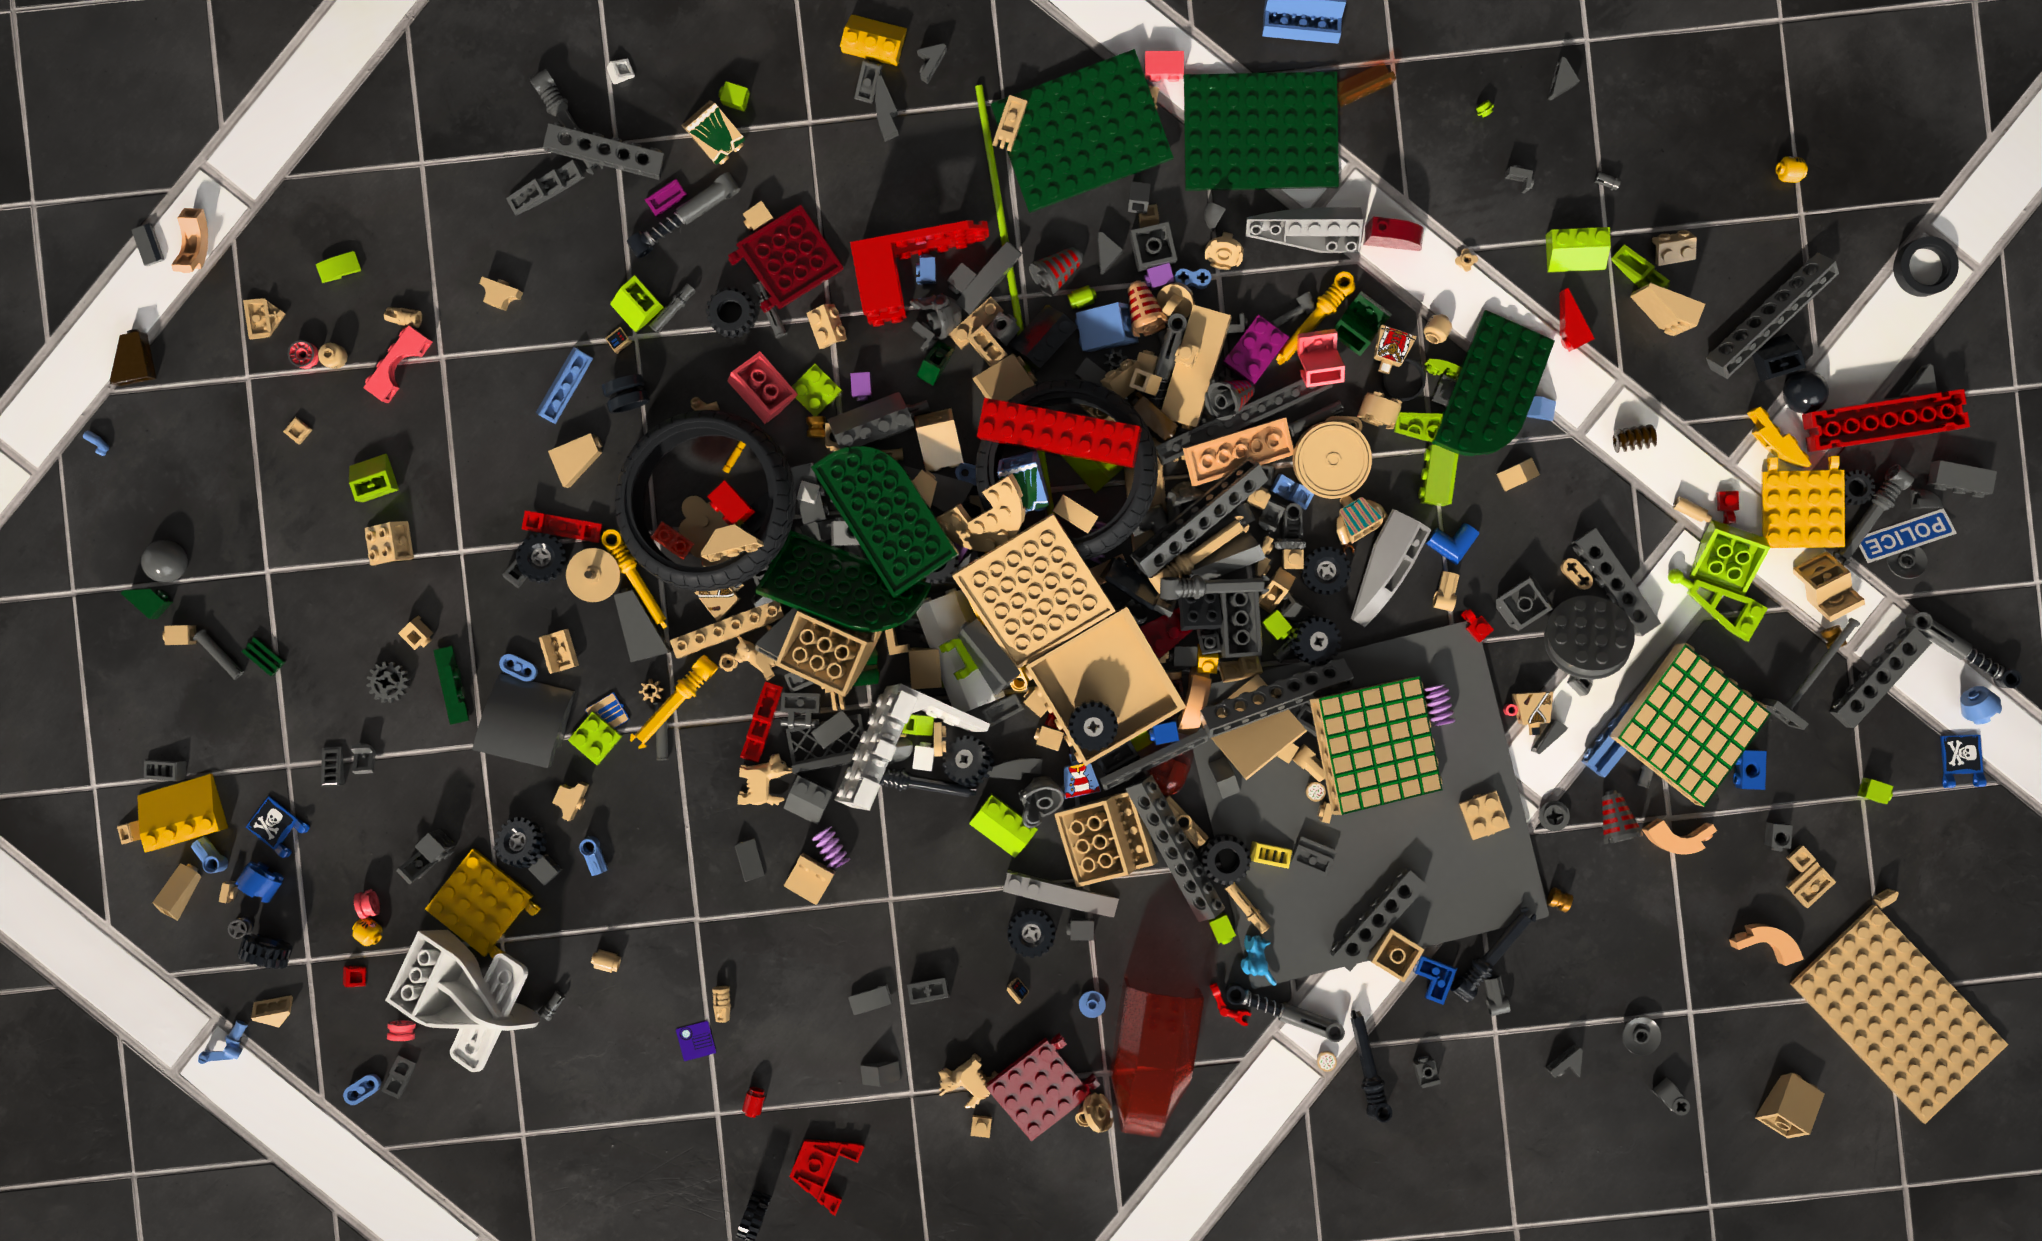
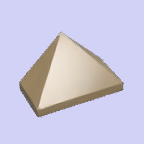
M292 995L254 1002L251 1015L252 1021L280 1027L291 1012Z

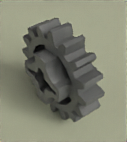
M383 662L382 665L376 664L377 670L371 669L370 672L373 675L367 676L371 683L366 684V686L372 688L369 694L375 693L374 699L381 698L382 703L387 702V700L389 703H393L394 698L397 701L401 700L400 695L407 694L404 689L410 688L406 684V681H409L410 678L405 677L408 671H401L403 666H396V662H391L390 664ZM382 671H384V675L379 676V674ZM388 679V681L393 683V685H389L388 683H386V681L383 680ZM398 688L394 694L390 695L394 689Z

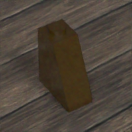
M138 329L128 330L127 334L119 336L109 380L110 384L115 386L157 379L148 335L140 332Z
M1136 389L1127 401L1139 413L1146 425L1162 439L1171 438L1175 434L1178 425Z

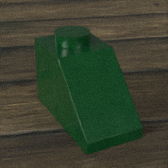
M938 340L923 360L917 377L934 385L941 376L955 349Z
M162 589L123 590L121 592L148 619H158L173 603L168 598L169 595Z

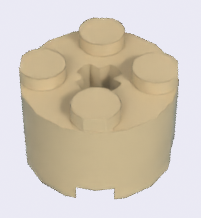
M1367 392L1364 395L1357 418H1361L1362 421L1377 427L1385 424L1387 425L1386 429H1394L1402 402L1391 398V400L1384 398L1385 395L1380 392Z

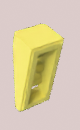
M1252 841L1250 858L1254 862L1289 869L1293 850ZM1266 849H1269V850H1268V854H1267V859H1264V858H1265ZM1274 850H1276L1275 860L1272 861ZM1281 852H1284L1283 861L1280 863Z

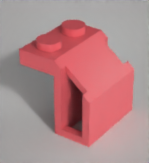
M1336 329L1298 334L1297 352L1304 367L1303 370H1300L1305 386L1313 387L1344 382L1345 365L1337 350Z

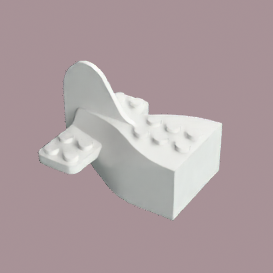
M449 930L417 932L385 1000L421 1025L432 1028L459 1029L450 1049V1055L453 1060L471 1072H478L484 1068L502 1030L533 1028L540 1021V1017L535 1011L515 1003L528 976L527 967L509 954L499 953L495 955L483 978L473 953Z

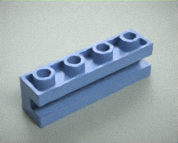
M1631 702L1629 704L1626 703L1620 709V715L1610 721L1607 731L1600 734L1595 741L1594 747L1589 748L1583 755L1584 759L1581 762L1601 777H1606L1627 751L1613 740L1610 734L1633 704Z

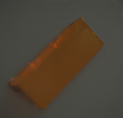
M1381 63L1337 83V100L1341 107L1346 106L1392 85L1396 80V76L1393 71L1388 72L1385 63Z

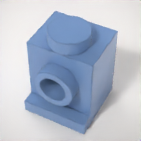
M928 254L920 255V263H916V274L920 275V277H916L917 284H936L935 257H931Z

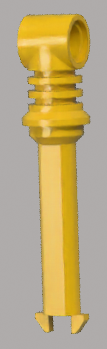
M1345 271L1338 273L1331 285L1332 287L1328 288L1329 291H1326L1322 296H1318L1316 309L1278 352L1276 360L1279 365L1288 361L1297 351L1298 334L1313 332L1327 315L1337 312V307L1344 300V297L1346 298L1354 292L1355 282L1351 273ZM1344 281L1350 282L1349 285L1345 287L1340 286V284Z
M614 529L606 530L602 535L603 546L608 553L611 552V555L617 561L620 573L627 575L656 625L660 624L663 629L667 628L664 622L666 620L664 614L636 570V559L632 554H628L630 551L629 549L626 550L627 546H624L625 542L618 531ZM610 535L617 537V542L613 545L606 542L607 537Z
M705 654L701 656L691 669L693 671H689V675H685L687 678L677 680L678 684L672 695L635 735L631 734L630 741L632 742L637 737L642 742L638 748H646L645 743L685 699L696 696V688H700V684H704L703 680L707 681L719 667Z

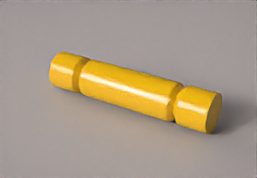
M739 441L737 447L727 460L726 465H724L723 471L729 474L731 467H733L745 448V443Z

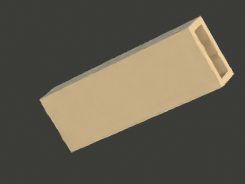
M1193 305L1182 343L1186 342L1200 349L1193 369L1180 363H1175L1161 409L1174 423L1182 424L1181 428L1190 431L1199 426L1205 407V393L1208 392L1207 388L1212 384L1232 319L1231 315Z

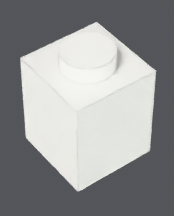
M920 742V745L915 746L912 769L932 771L934 761V747H931L932 743Z

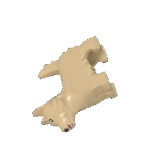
M766 625L767 630L769 631L772 626ZM737 636L740 642L736 647L737 653L734 659L739 663L743 661L750 662L751 665L764 674L767 681L774 677L772 667L776 666V661L756 651L753 643Z
M779 754L771 755L768 763L752 766L742 764L739 777L747 778L746 782L749 788L748 793L740 791L738 794V804L747 805L750 803L752 805H761L768 803L770 805H779V802L784 801L785 798L769 794L770 779L792 773V768L787 767L786 762L781 760Z
M974 1053L971 1059L963 1063L956 1070L951 1071L948 1068H943L939 1071L941 1077V1087L939 1088L941 1092L939 1095L942 1096L946 1092L963 1086L973 1095L965 1105V1108H975V1105H978L981 1099L990 1096V1092L986 1089L985 1084L997 1076L998 1073L994 1070L991 1077H985L983 1070H980L982 1065L980 1063L981 1058Z

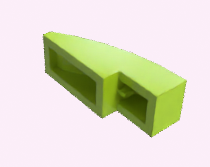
M1625 244L1611 258L1615 265L1639 288L1649 283L1665 289L1669 287L1670 280L1657 272L1654 265Z

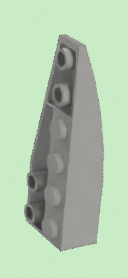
M1319 207L1283 210L1247 217L1246 236L1319 253H1359L1364 219L1361 207Z
M1395 509L1391 510L1374 543L1351 616L1353 621L1366 627L1381 611L1413 566L1431 532L1430 528Z

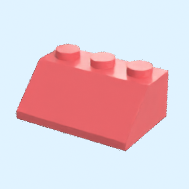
M760 351L733 370L727 380L764 424L777 416L798 396L796 391Z

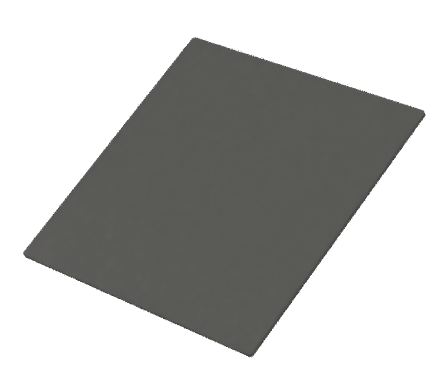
M1467 621L1338 652L1337 656H1331L1333 660L1344 658L1354 676L1351 687L1337 691L1334 694L1420 676L1424 686L1423 693L1425 698L1430 694V692L1424 691L1425 688L1446 684L1443 687L1449 688V691L1444 695L1451 697L1446 702L1452 703V707L1447 710L1454 712L1449 717L1455 718V722L1434 726L1436 722H1431V733L1435 742L1434 749L1439 762V774L1442 778V791L1344 815H1332L1330 823H1325L1319 820L1320 816H1317L1319 806L1323 805L1324 801L1330 803L1326 780L1323 779L1319 782L1325 787V797L1317 802L1310 800L1306 796V787L1311 782L1318 781L1293 760L1288 764L1276 756L1246 780L1227 758L1235 774L1240 792L1222 799L1208 763L1224 757L1225 754L1209 737L1207 742L1192 748L1214 838L1216 835L1222 836V834L1233 835L1239 838L1249 851L1252 841L1292 849L1291 858L1299 843L1300 836L1337 850L1327 877L1290 862L1288 869L1251 861L1249 865L1250 870H1247L1245 878L1242 877L1241 881L1238 883L1236 881L1235 884L1252 905L1261 911V916L1270 925V928L1263 934H1260L1255 925L1246 919V914L1228 893L1244 959L1248 956L1244 945L1246 935H1250L1251 938L1260 935L1266 941H1270L1271 944L1265 947L1264 954L1268 963V970L1277 983L1344 967L1330 954L1332 951L1331 947L1335 942L1341 941L1345 937V931L1349 927L1356 925L1358 922L1357 918L1371 908V902L1376 898L1379 899L1383 895V889L1388 884L1392 885L1396 880L1395 877L1398 872L1406 868L1410 869L1428 886L1390 928L1422 948L1509 927L1521 913L1520 909L1524 907L1529 909L1525 913L1529 918L1533 914L1536 915V920L1548 917L1549 911L1482 641L1478 643L1466 630V627L1469 625ZM1301 661L1264 670L1259 676L1267 685H1271L1279 679L1285 680L1296 673L1307 672L1318 665ZM1253 677L1223 683V681L1211 683L1207 706L1221 703ZM1308 682L1310 685H1315L1313 682ZM1188 689L1179 693L1183 702H1185ZM1425 699L1427 704L1432 702L1430 699ZM1302 704V705L1300 706V708H1299V710L1297 711L1295 717H1297V715H1298L1299 712L1301 711V709H1302V707L1304 706V704ZM1427 706V713L1431 711L1433 707ZM1428 714L1429 720L1435 717L1432 714ZM1307 731L1293 742L1299 748L1305 744L1322 761L1318 740L1310 732ZM1496 790L1510 828L1495 832L1494 835L1491 834L1490 836L1472 840L1459 803L1472 799L1474 795H1483ZM1225 848L1218 852L1222 870L1231 869L1237 861L1236 853L1230 848ZM1266 849V853H1265V858H1264V859H1267V854H1268V850H1269V849ZM1274 850L1272 861L1275 860L1276 850ZM1281 852L1280 863L1283 861L1284 852ZM1400 886L1399 894L1406 893L1407 886ZM1393 899L1386 902L1387 909L1394 906ZM1376 914L1373 917V922L1378 923L1381 920V914ZM1363 928L1360 931V937L1368 935V928ZM1353 942L1349 943L1347 951H1353L1356 944ZM1373 946V947L1369 950V952L1360 960L1359 963L1369 961V960L1367 959V957L1369 956V954H1370V952L1372 951V949L1374 948V946ZM1248 974L1250 985L1253 989L1272 985L1265 975L1253 976Z

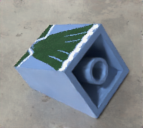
M1037 450L999 460L997 470L999 480L1011 473L1014 475L1023 494L1021 499L1023 507H1025V514L1031 510L1041 511L1049 506V496Z

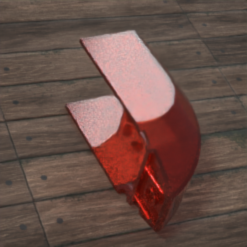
M1124 977L1110 1070L1122 1133L1159 1138L1187 1090L1195 1064L1204 997L1199 988H1195L1193 998L1148 993L1132 988L1129 985L1128 978Z

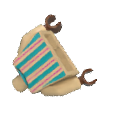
M1350 495L1340 499L1343 508L1339 510V517L1337 518V534L1340 543L1343 544L1342 552L1346 556L1345 549L1347 547H1351L1352 553L1355 551L1354 547L1349 544L1350 541L1354 543L1381 526L1383 528L1388 515L1381 504L1365 500L1363 497L1353 501Z

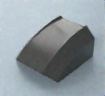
M1532 575L1496 599L1497 610L1507 624L1518 631L1553 609L1550 598Z

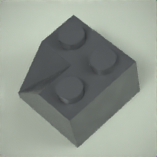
M1169 222L1131 230L1130 239L1138 272L1147 271L1149 268L1170 263V265L1176 264L1177 256Z

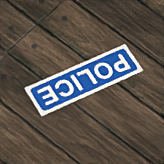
M1943 508L1869 533L1859 547L1867 563H1871L1957 534Z

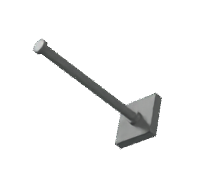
M1849 618L1847 626L1786 705L1778 700L1762 699L1761 703L1766 706L1769 712L1789 727L1805 730L1809 723L1795 714L1793 708L1855 627H1859L1860 622L1856 619Z

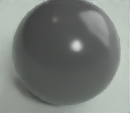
M158 540L148 545L143 551L141 566L145 574L152 580L169 583L179 579L185 573L188 566V557L185 550L176 542Z

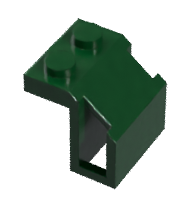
M1361 291L1347 308L1341 319L1337 321L1333 329H1336L1337 339L1361 356L1375 338L1379 327L1384 325L1392 314Z

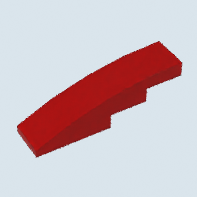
M768 682L764 683L752 716L753 719L746 736L747 739L740 755L741 758L756 763L760 762L783 687Z

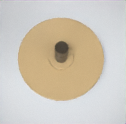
M597 548L585 549L578 552L570 560L566 570L567 584L571 592L581 600L587 602L603 601L616 591L620 582V568L610 553Z

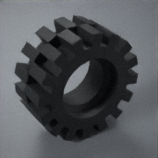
M1853 470L1844 473L1845 504H1864L1872 498L1870 495L1875 493L1872 489L1876 487L1872 485V482L1875 481L1874 479H1869L1871 476L1869 473L1865 474L1866 471ZM1853 480L1858 481L1861 485V491L1858 495H1853L1849 491V484Z

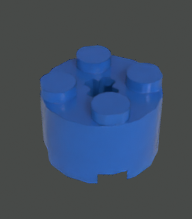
M250 861L235 884L238 885L237 888L248 896L252 898L253 896L262 897L261 902L269 903L283 883L284 877L277 872L271 873L268 871L269 867L264 863L258 862L256 864Z

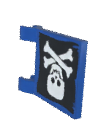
M1980 735L1940 736L1943 764L1942 786L1944 788H1954L1956 782L1953 774L1974 773L1973 786H1986Z
M268 796L246 826L248 830L274 849L281 858L289 857L292 853L289 848L281 844L294 827L299 833H306L310 829L308 824L299 820L270 796Z

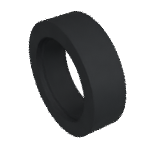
M1933 236L1922 237L1903 246L1896 255L1893 265L1894 277L1898 285L1906 293L1917 297H1927L1946 290L1956 279L1959 270V260L1954 248L1945 240ZM1918 249L1933 251L1942 262L1941 276L1933 285L1919 283L1910 272V259Z

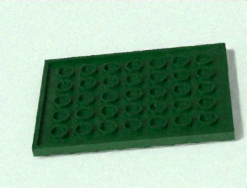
M1135 49L1012 95L1028 101L1011 152H1007L1029 213L1174 159ZM1008 97L990 104L998 126Z
M1337 72L1183 75L1185 191L1339 187Z

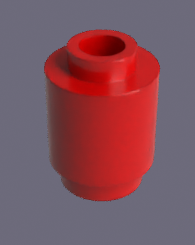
M750 1087L749 1091L746 1092L742 1108L746 1116L755 1118L756 1115H761L765 1099L764 1090Z

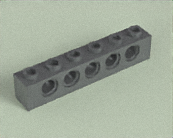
M548 123L543 144L545 151L660 180L664 162V153H661L660 149L653 147L646 149L642 148V145L631 142V144H626L619 138L612 137V139H607L599 133L593 132L588 134L584 133L585 131L580 128L574 127L572 130L565 128V125L561 123ZM568 136L572 140L570 143L564 144L561 142V139ZM588 141L591 143V146L588 149H583L580 147L581 143ZM607 146L610 148V151L607 154H602L599 151L600 148ZM626 151L629 153V157L622 159L619 157V153ZM645 156L649 160L647 163L641 164L638 162V158Z
M1596 528L1588 530L1572 541L1575 553L1578 556H1582L1586 569L1595 575L1597 585L1600 588L1603 587L1606 591V598L1619 606L1628 615L1636 636H1644L1661 624ZM1591 547H1594L1596 549V555L1594 557L1590 555ZM1602 563H1605L1607 565V571L1605 573H1603L1600 568ZM1614 578L1618 581L1617 588H1613L1611 585ZM1625 594L1629 597L1627 604H1624L1622 601ZM1635 610L1640 614L1638 620H1635L1633 617Z
M1906 627L1901 629L1897 633L1898 637L1885 646V651L1881 656L1873 659L1870 668L1858 676L1859 680L1855 684L1850 685L1845 691L1846 694L1833 703V708L1829 712L1845 727L1855 728L1932 644L1917 628ZM1904 644L1907 645L1906 652L1903 651ZM1891 658L1894 659V665H1893V666L1890 665V659H1891ZM1878 672L1881 673V679L1879 681L1877 679ZM1865 686L1868 687V693L1866 695L1864 694ZM1853 700L1856 703L1854 709L1851 708V702Z
M1406 868L1399 871L1392 885L1388 884L1383 889V895L1379 899H1374L1370 904L1371 908L1357 918L1358 922L1356 925L1349 927L1344 933L1345 937L1341 941L1335 942L1331 947L1332 951L1330 954L1349 972L1428 886L1410 869ZM1406 885V893L1399 894L1400 886ZM1393 899L1394 906L1387 909L1386 902ZM1381 914V920L1378 923H1374V915ZM1363 928H1368V935L1360 937V931ZM1353 942L1356 944L1353 951H1347L1349 943Z

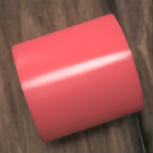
M1506 704L1503 707V712L1505 715L1514 716L1517 714L1518 708L1514 704ZM1509 707H1512L1511 713L1508 711Z

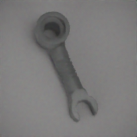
M1308 291L1296 298L1299 303L1298 307L1269 323L1277 328L1304 311L1306 314L1314 311L1316 306L1312 300L1311 292Z

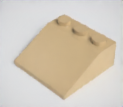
M1652 283L1634 291L1630 296L1658 328L1665 330L1664 333L1671 336L1696 327L1705 306L1702 302Z

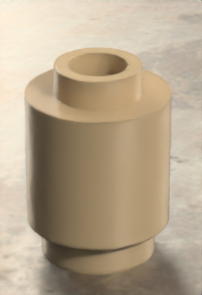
M599 949L597 953L594 952L591 963L594 964L595 969L612 973L613 971H618L621 957L615 953Z

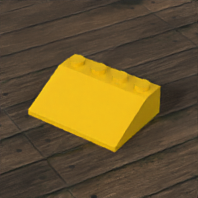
M213 774L137 796L139 835L145 853L228 829Z

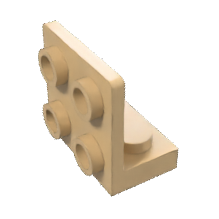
M408 521L388 522L365 528V538L371 566L392 561L414 559Z
M802 853L784 887L817 905L836 871L827 868L824 864Z

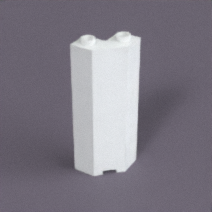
M956 588L946 591L945 596L937 599L926 598L916 612L930 648L939 649L938 646L951 639H959L957 635L962 630L960 627L968 620L972 622L976 619L971 605L962 590L957 591ZM956 648L941 653L939 649L941 679L952 707L967 712L1005 697L1003 691L995 696L979 669L970 673L966 678L957 680L953 673L964 668L965 664Z

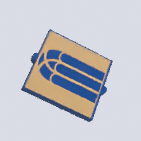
M614 692L585 709L588 716L594 711L613 728L630 720L623 708L624 704L620 703Z

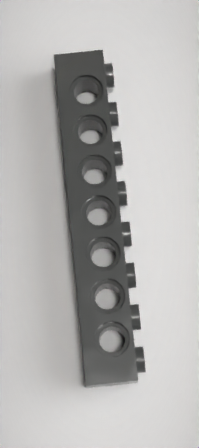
M1818 252L1810 258L1803 267L1795 272L1786 283L1781 285L1770 298L1766 299L1735 331L1726 337L1718 347L1709 353L1706 360L1710 370L1728 379L1839 274L1836 261Z
M1248 457L1130 554L1139 569L1149 578L1152 577L1266 483L1268 478L1260 464L1251 457Z
M1344 658L1334 659L1326 665L1315 666L1307 672L1296 673L1285 680L1279 679L1274 684L1260 686L1255 691L1244 692L1238 697L1225 699L1214 706L1208 705L1200 710V721L1210 739L1308 703L1310 699L1327 696L1351 687L1354 676ZM1308 682H1313L1315 685H1310ZM1273 695H1278L1279 698H1274V697H1272V696H1273ZM1254 702H1261L1262 704L1257 705ZM1242 708L1244 711H1237L1236 709ZM1219 715H1225L1226 717H1225V718H1220V717H1218V716H1219Z
M1152 775L1134 781L1126 788V791L1198 922L1216 918L1225 907Z

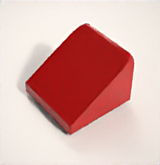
M344 966L343 986H366V967Z

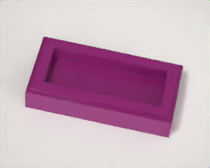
M674 179L644 200L657 217L688 195L679 181Z

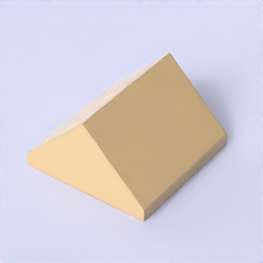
M910 648L909 661L912 689L942 687L939 649Z

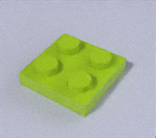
M816 364L792 386L798 394L796 399L813 416H819L843 392Z
M592 711L568 741L594 764L599 765L623 735L596 712Z

